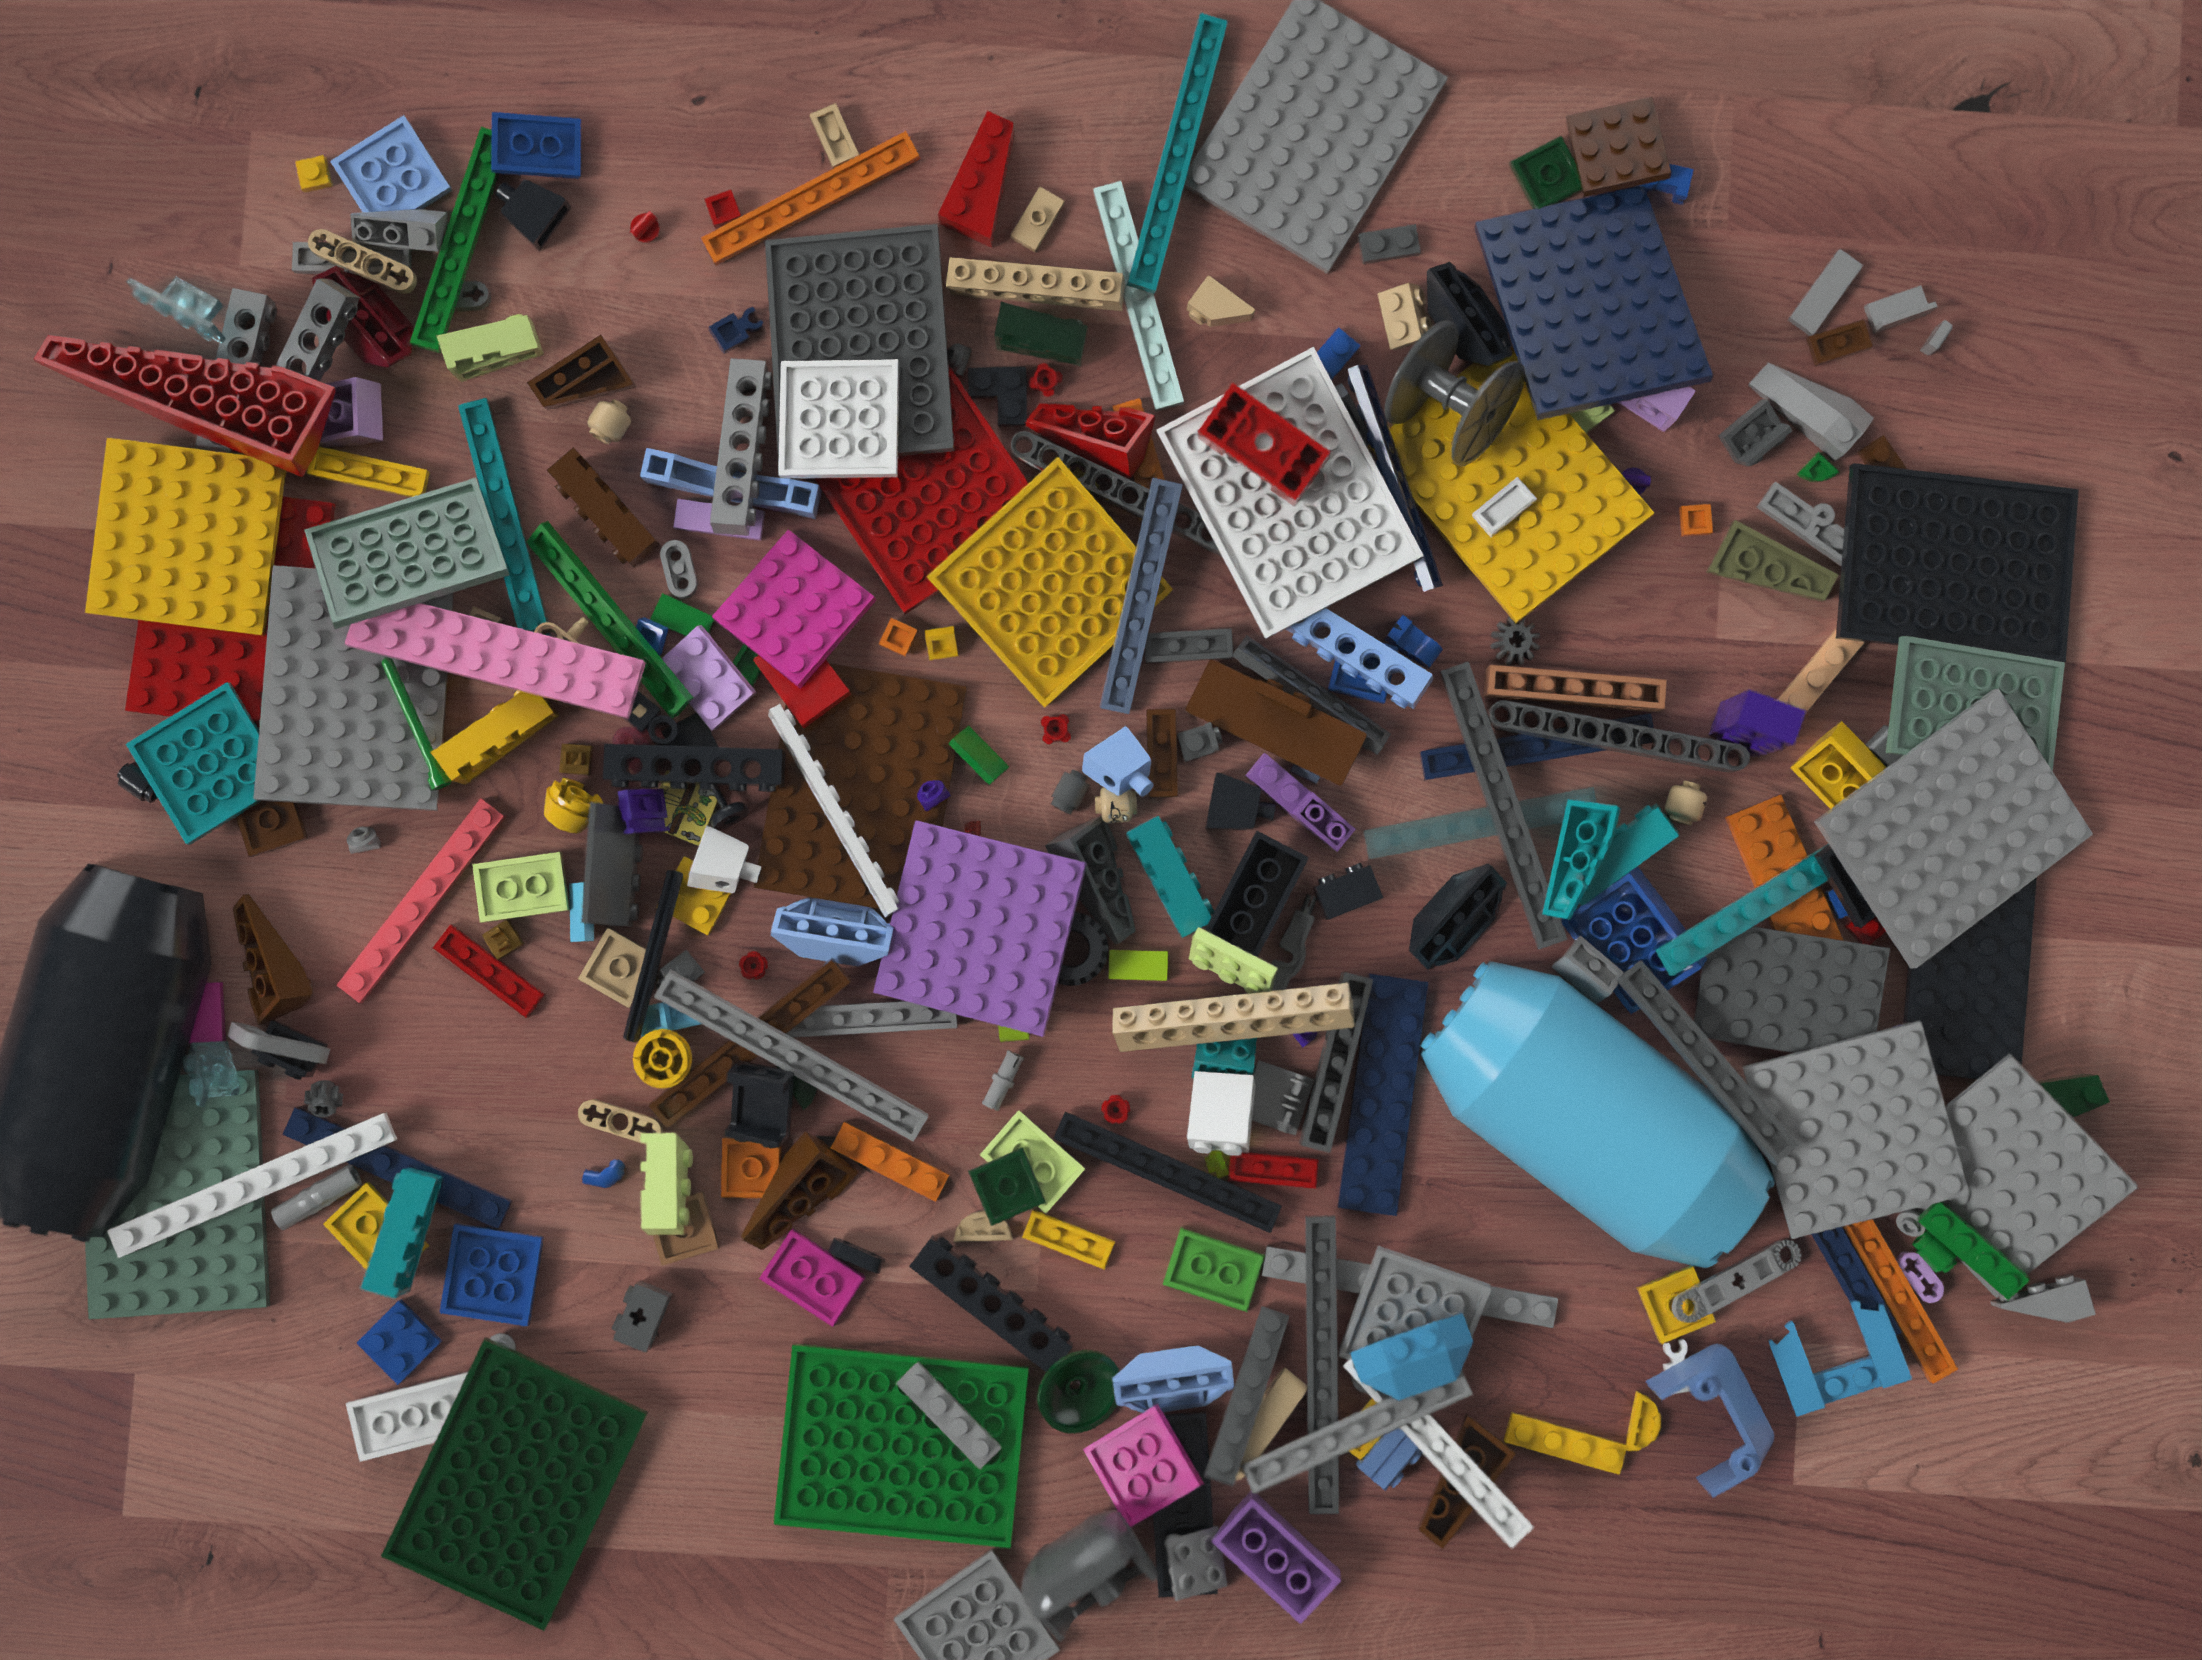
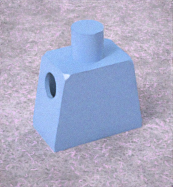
M1126 726L1084 753L1082 772L1117 796L1133 788L1143 797L1152 790L1154 785L1147 778L1150 774L1151 758Z

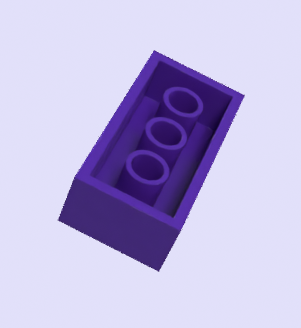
M1747 690L1720 702L1709 735L1716 737V740L1740 744L1748 750L1750 756L1760 757V755H1767L1768 753L1794 745L1806 711L1752 690Z

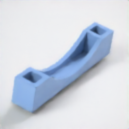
M646 448L640 477L645 483L713 497L717 466L677 454ZM737 471L732 477L741 478L746 473ZM756 475V481H759L758 499L753 498V506L816 519L822 494L818 484L790 478L780 479ZM734 498L731 501L741 503L743 499Z

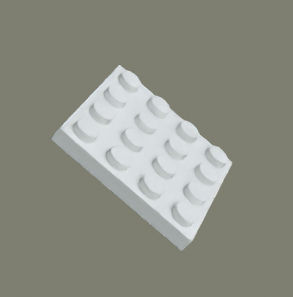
M898 359L781 361L778 470L780 479L898 477Z

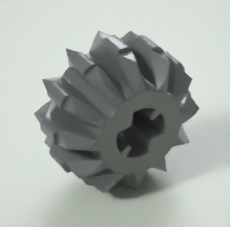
M1508 617L1507 625L1501 621L1496 625L1500 632L1493 631L1491 633V637L1499 641L1492 643L1490 647L1491 649L1500 648L1501 651L1495 657L1499 660L1506 655V665H1511L1515 658L1517 665L1521 666L1524 664V657L1529 661L1534 658L1531 650L1538 651L1540 649V645L1532 642L1540 638V633L1531 634L1530 630L1535 627V624L1530 623L1525 627V617L1517 624L1511 617ZM1513 634L1516 635V639L1518 637L1521 639V643L1517 645V648L1514 647L1515 644L1511 645L1509 642Z

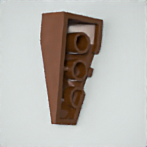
M243 894L234 905L233 913L238 941L241 945H245L246 949L245 961L242 962L244 972L250 971L253 988L247 989L249 1000L258 1025H262L301 1008L313 995V987L310 979L306 976L303 966L249 894Z
M805 1131L785 1154L741 1234V1239L760 1250H764L792 1229V1223L803 1215L811 1216L816 1212L814 1208L827 1198L833 1200L858 1174L857 1170L824 1141Z

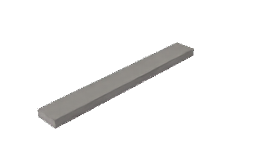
M1461 1369L1458 1379L1454 1382L1400 1401L1393 1397L1245 1463L1241 1465V1468L1252 1493L1255 1494L1473 1395Z

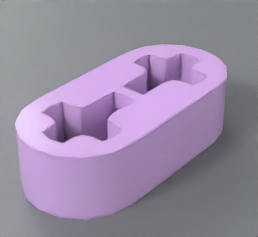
M1912 1251L1900 1253L1896 1261L1916 1296L1928 1303L1939 1301L1943 1296L1944 1286L1931 1267L1917 1253ZM1907 1258L1917 1261L1914 1263V1268L1918 1272L1917 1275L1911 1270L1904 1269L1907 1266ZM1924 1279L1925 1282L1934 1284L1931 1288L1933 1291L1932 1295L1922 1293L1925 1290V1286L1920 1280Z

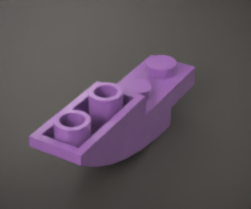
M1265 753L1261 755L1245 775L1257 787L1261 788L1264 794L1336 852L1356 830L1316 794L1305 788Z

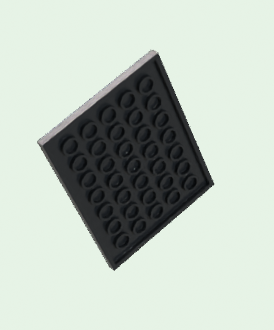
M1857 463L1851 464L1849 466L1836 639L1898 645L1899 637L1910 636L2066 662L2079 489Z

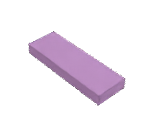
M677 499L674 529L761 541L765 517L764 510H756L755 526H750L749 536L719 534L713 532L710 524L712 503Z

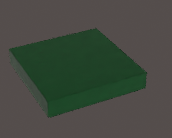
M1562 135L1509 163L1532 209H1540L1545 206L1558 204L1582 191L1576 162Z
M1023 1147L968 1171L990 1226H994L1046 1203Z

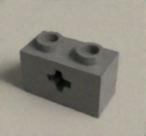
M641 1280L635 1283L634 1287L630 1285L623 1299V1302L627 1303L624 1313H618L612 1326V1330L616 1331L613 1340L645 1353L649 1351L673 1293ZM643 1309V1316L647 1318L639 1322L637 1321L638 1315L634 1312Z

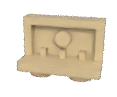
M1406 283L1378 293L1391 350H1398L1416 344L1433 327L1430 318L1426 314V295L1419 285Z

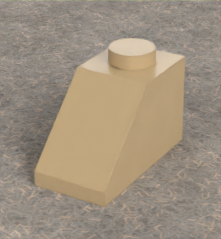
M1209 275L1187 304V311L1190 312L1188 314L1189 317L1200 325L1205 323L1209 327L1251 321L1255 313L1253 307Z

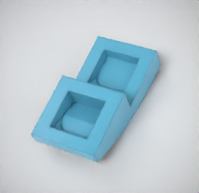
M664 1002L648 1006L641 1037L658 1029L673 1031L701 1025V1023Z

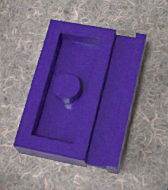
M627 789L618 791L619 810L622 821H626L627 825L624 834L670 831L669 826H665L664 818H668L663 789Z

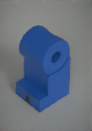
M1669 164L1671 169L1670 179L1640 185L1645 187L1646 192L1656 190L1672 194L1671 202L1682 205L1687 198L1694 169Z
M1404 615L1400 617L1384 639L1391 645L1399 646V651L1427 669L1432 666L1443 651V648L1435 640L1413 625L1412 621Z

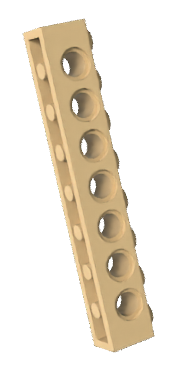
M1348 983L1113 1008V1035L1120 1052L1355 1027L1353 999Z

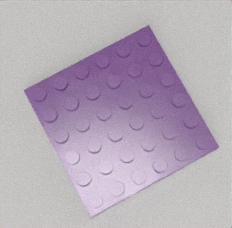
M915 820L897 893L899 903L896 905L898 910L892 914L890 925L893 927V935L889 953L881 958L873 993L1030 1034L1045 1036L1087 863Z

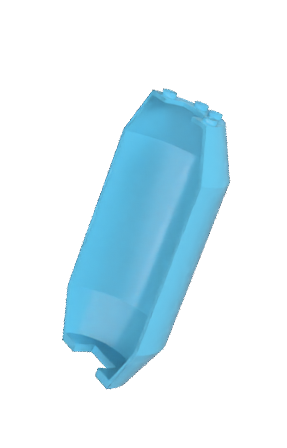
M1489 961L1488 964L1482 962L1473 974L1476 978L1473 982L1475 987L1473 988L1470 985L1460 997L1463 1003L1457 1011L1452 1009L1442 1021V1024L1445 1025L1442 1031H1437L1435 1034L1430 1032L1420 1045L1423 1048L1420 1056L1453 1117L1630 1251L1700 1268H1708L1716 1264L1722 1252L1728 1254L1754 1224L1769 1199L1768 1190L1774 1186L1775 1179L1759 1147L1707 1087L1560 976Z

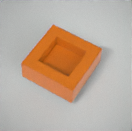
M1711 504L1688 505L1679 508L1681 537L1711 535L1713 533Z
M890 618L879 645L906 657L918 630Z

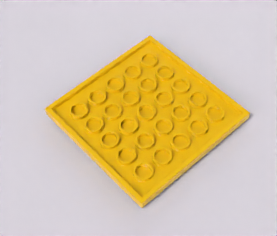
M107 438L85 613L265 636L286 470L248 455Z
M1057 457L926 577L1045 708L1114 645L1136 546L1061 459ZM1162 576L1155 606L1173 591V588Z

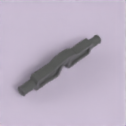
M1306 894L1301 910L1294 912L1291 922L1279 943L1280 948L1293 955V960L1290 963L1278 961L1277 959L1272 961L1271 965L1278 968L1272 991L1286 990L1290 979L1300 971L1304 964L1306 956L1304 943L1314 921V917L1311 914L1318 900L1316 897H1312L1308 907L1311 895Z

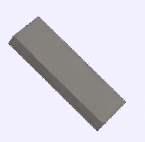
M1839 249L1788 318V321L1807 335H1814L1863 265Z

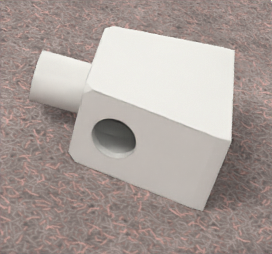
M706 825L689 873L687 886L734 893L740 878L757 883L762 866L746 862L749 850L747 844Z

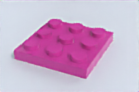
M1158 1404L1083 1449L1116 1509L1122 1514L1130 1527L1204 1484Z

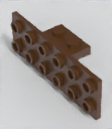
M1213 659L1209 660L1185 708L1186 712L1206 722H1211L1212 725L1338 786L1344 784L1367 737L1365 732L1315 709L1309 704L1310 698L1299 692L1294 691L1293 695L1282 691L1284 686L1268 678L1266 683L1261 680L1257 681Z

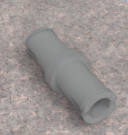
M1007 1050V1054L998 1072L993 1074V1082L982 1101V1104L991 1109L994 1108L995 1111H999L1009 1088H1013L1015 1084L1013 1079L1022 1061L1025 1059L1010 1050Z

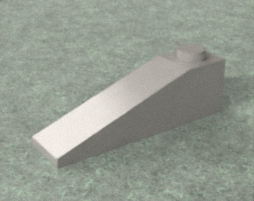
M1767 363L1748 384L1764 400H1768L1775 410L1834 462L1845 455L1874 419L1853 399L1771 363Z

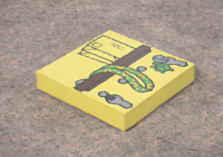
M661 783L659 789L664 791L668 818H664L665 826L670 828V831H665V833L699 846L706 825L709 826L710 818L718 805L713 791L701 790L700 784H688V789H671L670 783Z

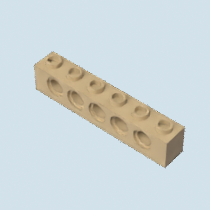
M949 257L946 281L947 289L954 296L1116 311L1123 310L1126 286L1123 273Z

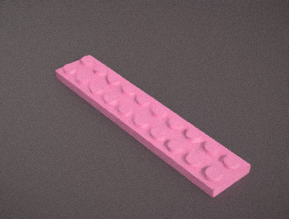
M422 603L351 624L344 643L348 647L626 719L630 718L646 664L644 660Z

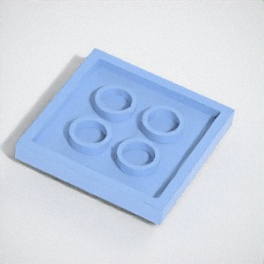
M404 115L330 161L362 212L424 209L453 191Z

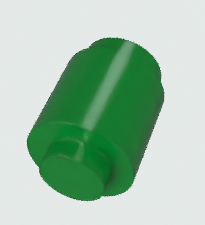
M1927 1229L1912 1243L1916 1248L1915 1252L1923 1258L1935 1273L1940 1271L1947 1273L1958 1262L1955 1259L1957 1255Z

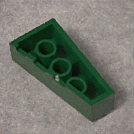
M2079 1074L2037 1081L2072 1118L2110 1103L2099 1075Z

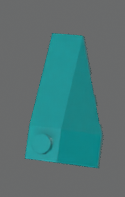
M1568 799L1542 915L1571 919L1615 837L1621 807Z

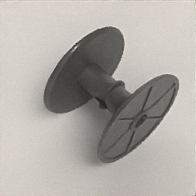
M1444 320L1431 327L1416 342L1403 360L1389 388L1384 413L1389 423L1402 424L1414 417L1430 396L1441 402L1444 410L1451 408L1462 415V418L1454 434L1451 456L1457 466H1466L1475 461L1488 449L1509 420L1524 386L1525 367L1520 362L1507 363L1495 371L1479 390L1466 383V377L1461 376L1458 378L1448 372L1457 350L1458 329L1452 321Z

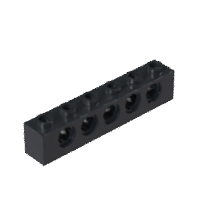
M604 744L603 779L611 782V787H629V782L641 783V788H658L659 783H670L671 789H688V784H700L701 790H717L718 785H729V790L747 791V786H759V791L776 792L777 787H784L786 752L782 749ZM634 759L642 761V769L637 774H631L629 771V764ZM664 760H670L672 763L670 773L660 775L658 771L659 764ZM693 761H700L702 765L701 772L696 776H690L688 773L689 764ZM722 762H729L731 765V772L726 777H719L717 774V767ZM751 763H759L761 766V772L755 778H749L746 773L747 767Z
M932 1235L909 1267L1045 1372L1072 1349L1073 1343L1069 1340L1072 1336L1059 1326L1054 1329L1047 1324L1048 1318L1038 1309L1033 1308L1030 1311L1022 1304L1024 1299L1013 1290L1007 1293L1000 1288L999 1284L1001 1282L991 1273L986 1272L983 1275L975 1268L977 1263L964 1253L961 1257L951 1250L954 1246L944 1237L939 1236L935 1238ZM942 1259H949L954 1264V1271L950 1274L941 1273L938 1269V1262ZM966 1277H972L977 1281L978 1288L973 1292H967L962 1288L961 1281ZM990 1295H995L1000 1298L1001 1307L997 1310H990L985 1305V1299ZM1014 1313L1021 1314L1025 1319V1324L1020 1328H1013L1008 1322L1010 1315ZM1039 1331L1046 1333L1049 1338L1048 1343L1044 1346L1035 1345L1032 1341L1034 1333Z

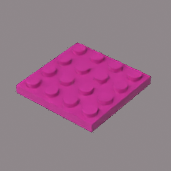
M787 530L712 615V618L797 687L801 688L877 600L871 593L790 530Z

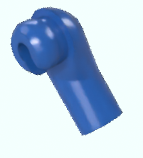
M614 1159L610 1161L609 1166L602 1172L585 1169L582 1184L609 1188L623 1178L625 1164L621 1160Z

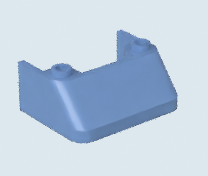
M1712 1344L1645 1381L1648 1387L1661 1400L1687 1386L1691 1394L1701 1401H1708L1720 1395L1745 1444L1735 1449L1728 1460L1696 1477L1698 1482L1712 1497L1721 1494L1756 1474L1774 1442V1432L1737 1360L1726 1346Z

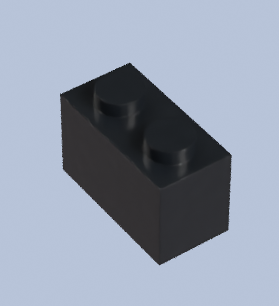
M1358 863L1346 868L1347 874L1336 878L1333 873L1318 879L1320 885L1313 889L1326 920L1383 898L1371 865L1363 868L1362 863Z

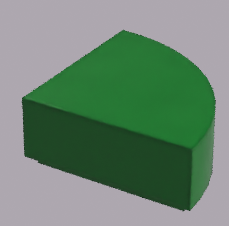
M1817 452L1796 475L1806 481L1823 482L1831 479L1840 471L1820 452Z

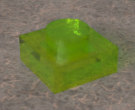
M1212 1150L1208 1153L1209 1155L1204 1157L1209 1173L1215 1172L1217 1178L1229 1175L1221 1151Z

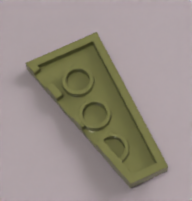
M1736 520L1732 522L1706 571L1709 574L1820 602L1826 600L1838 577V574Z

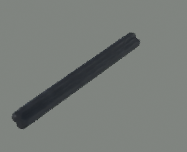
M668 870L666 873L623 1034V1039L630 1042H638L641 1037L683 879V873L675 870Z

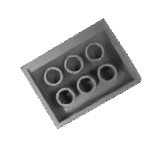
M590 802L581 923L633 927V921H637L639 916V904L635 903V892H639L641 888V874H637V865L643 859V845H639L640 834H624V830L627 829L626 821H622L619 806Z

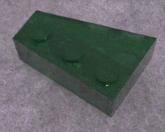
M1001 301L994 333L996 350L1081 367L1088 335V326L1083 325V322L1077 319L1067 318L1065 320L1048 313H1040Z

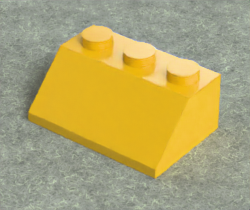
M1841 721L1812 745L1790 768L1831 809L1887 767Z

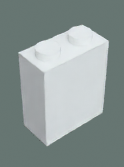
M1195 1071L1187 1134L1188 1144L1191 1149L1199 1153H1210L1212 1150L1223 1151L1225 1154L1232 1156L1241 1155V1152L1249 1153L1256 1088L1253 1075Z

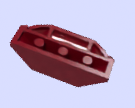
M334 266L312 278L313 286L317 279H332L360 297L357 304V313L348 322L344 331V341L363 362L388 368L411 356L412 344L410 340L413 334V325L375 282L357 274L345 272L343 268ZM330 310L327 311L326 315L328 322L331 320Z

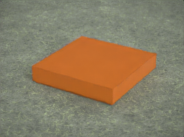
M722 1138L721 1198H762L782 1162V1145L779 1148H765L758 1143L749 1141L738 1142L734 1138Z

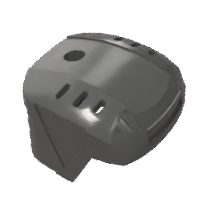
M1117 1510L1103 1511L1088 1516L1085 1521L1039 1549L1025 1570L1021 1595L1024 1604L1037 1621H1041L1060 1642L1065 1639L1073 1620L1091 1605L1098 1602L1101 1607L1106 1606L1120 1596L1126 1582L1145 1573L1153 1582L1158 1579V1572L1122 1514ZM1130 1559L1137 1564L1131 1568L1124 1566ZM1087 1592L1089 1593V1595L1086 1598H1084L1081 1602H1079L1077 1605H1075L1074 1607H1069L1070 1603L1074 1602Z

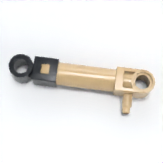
M582 617L567 633L558 625L545 622L536 627L534 632L543 635L554 633L558 639L578 643L576 639L582 634L589 622ZM637 691L630 718L623 719L642 735H645L648 731L655 745L673 746L679 739V729L676 722L671 717L662 715L659 707ZM661 725H668L672 728V733L668 738L660 739L656 736L657 728Z

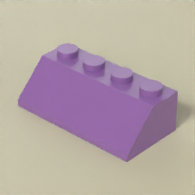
M1252 1490L1232 1510L1212 1539V1543L1300 1624L1341 1581L1340 1569L1257 1493L1253 1494Z

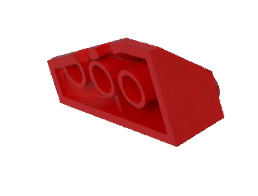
M1039 403L1025 421V424L1030 429L1076 455L1121 476L1131 478L1144 461L1155 422V415L1128 407H1119V411H1103L1102 406H1093L1092 410H1079L1074 405Z

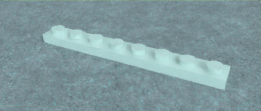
M1118 181L1093 188L1115 270L1117 273H1123L1127 285L1138 238L1122 182ZM1125 286L1124 301L1155 411L1184 404L1154 294Z

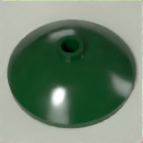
M1095 1350L1075 1351L1060 1358L1048 1369L1038 1389L1037 1402L1042 1417L1052 1428L1063 1433H1082L1099 1426L1117 1407L1112 1378L1120 1372L1119 1368L1110 1357Z

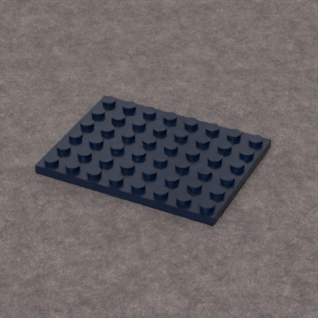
M1639 185L1549 205L1540 209L1536 208L1475 222V232L1518 362L1522 363L1525 367L1524 380L1537 420L1712 381L1713 374L1645 187Z

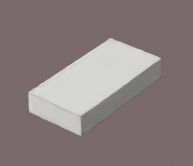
M1516 477L1472 513V517L1490 537H1493L1536 502L1537 498L1519 477Z

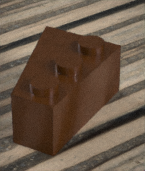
M602 335L597 336L527 382L542 406L547 410L636 388V385Z

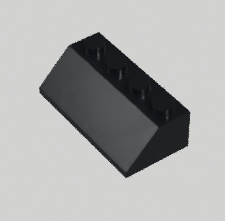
M1256 830L1205 931L1258 958L1309 857Z

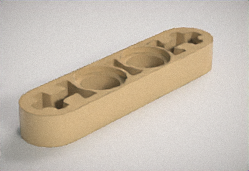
M324 229L313 231L308 238V247L321 259L398 293H410L416 287L417 277L415 273L402 263ZM326 238V241L331 246L336 247L335 252L326 247L320 249L317 245L318 240L324 241ZM349 248L355 249L357 252L356 259L351 263L343 262V252ZM374 260H380L383 263V270L377 275L370 274L368 270L369 264ZM390 271L399 276H403L405 273V276L409 279L408 282H402L399 286V282L394 277L389 276Z

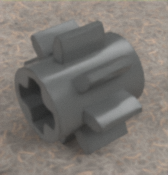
M317 1081L315 1084H311V1090L305 1091L304 1103L308 1104V1111H311L315 1116L328 1117L336 1113L337 1107H342L343 1094L339 1093V1086H336L331 1081Z

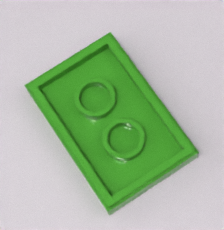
M1180 1227L1162 1284L1247 1312L1265 1255Z

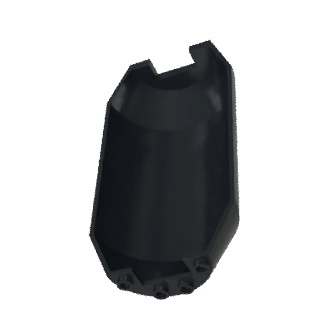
M88 863L38 919L0 1047V1218L3 1219L2 1225L20 1228L21 1225L30 1227L29 1232L33 1234L48 1236L50 1231L72 1235L71 1238L77 1241L90 1242L91 1237H103L107 1230L110 1229L148 1183L212 965L203 893Z

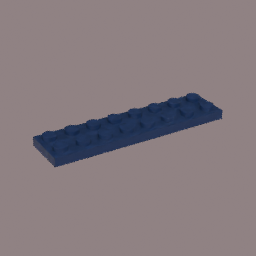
M1369 974L1368 978L1373 979L1361 1028L1337 1207L1397 1216L1428 982Z

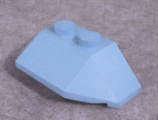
M812 897L796 901L786 907L777 908L771 929V936L799 957L828 961L833 958L839 964L861 966L887 956L893 935V927L889 923L887 924L872 907Z
M1198 1345L1138 1354L1112 1378L1116 1405L1122 1407L1125 1405L1132 1410L1142 1413L1157 1404L1162 1412L1207 1406L1219 1398L1226 1390L1230 1391L1234 1388L1231 1361Z

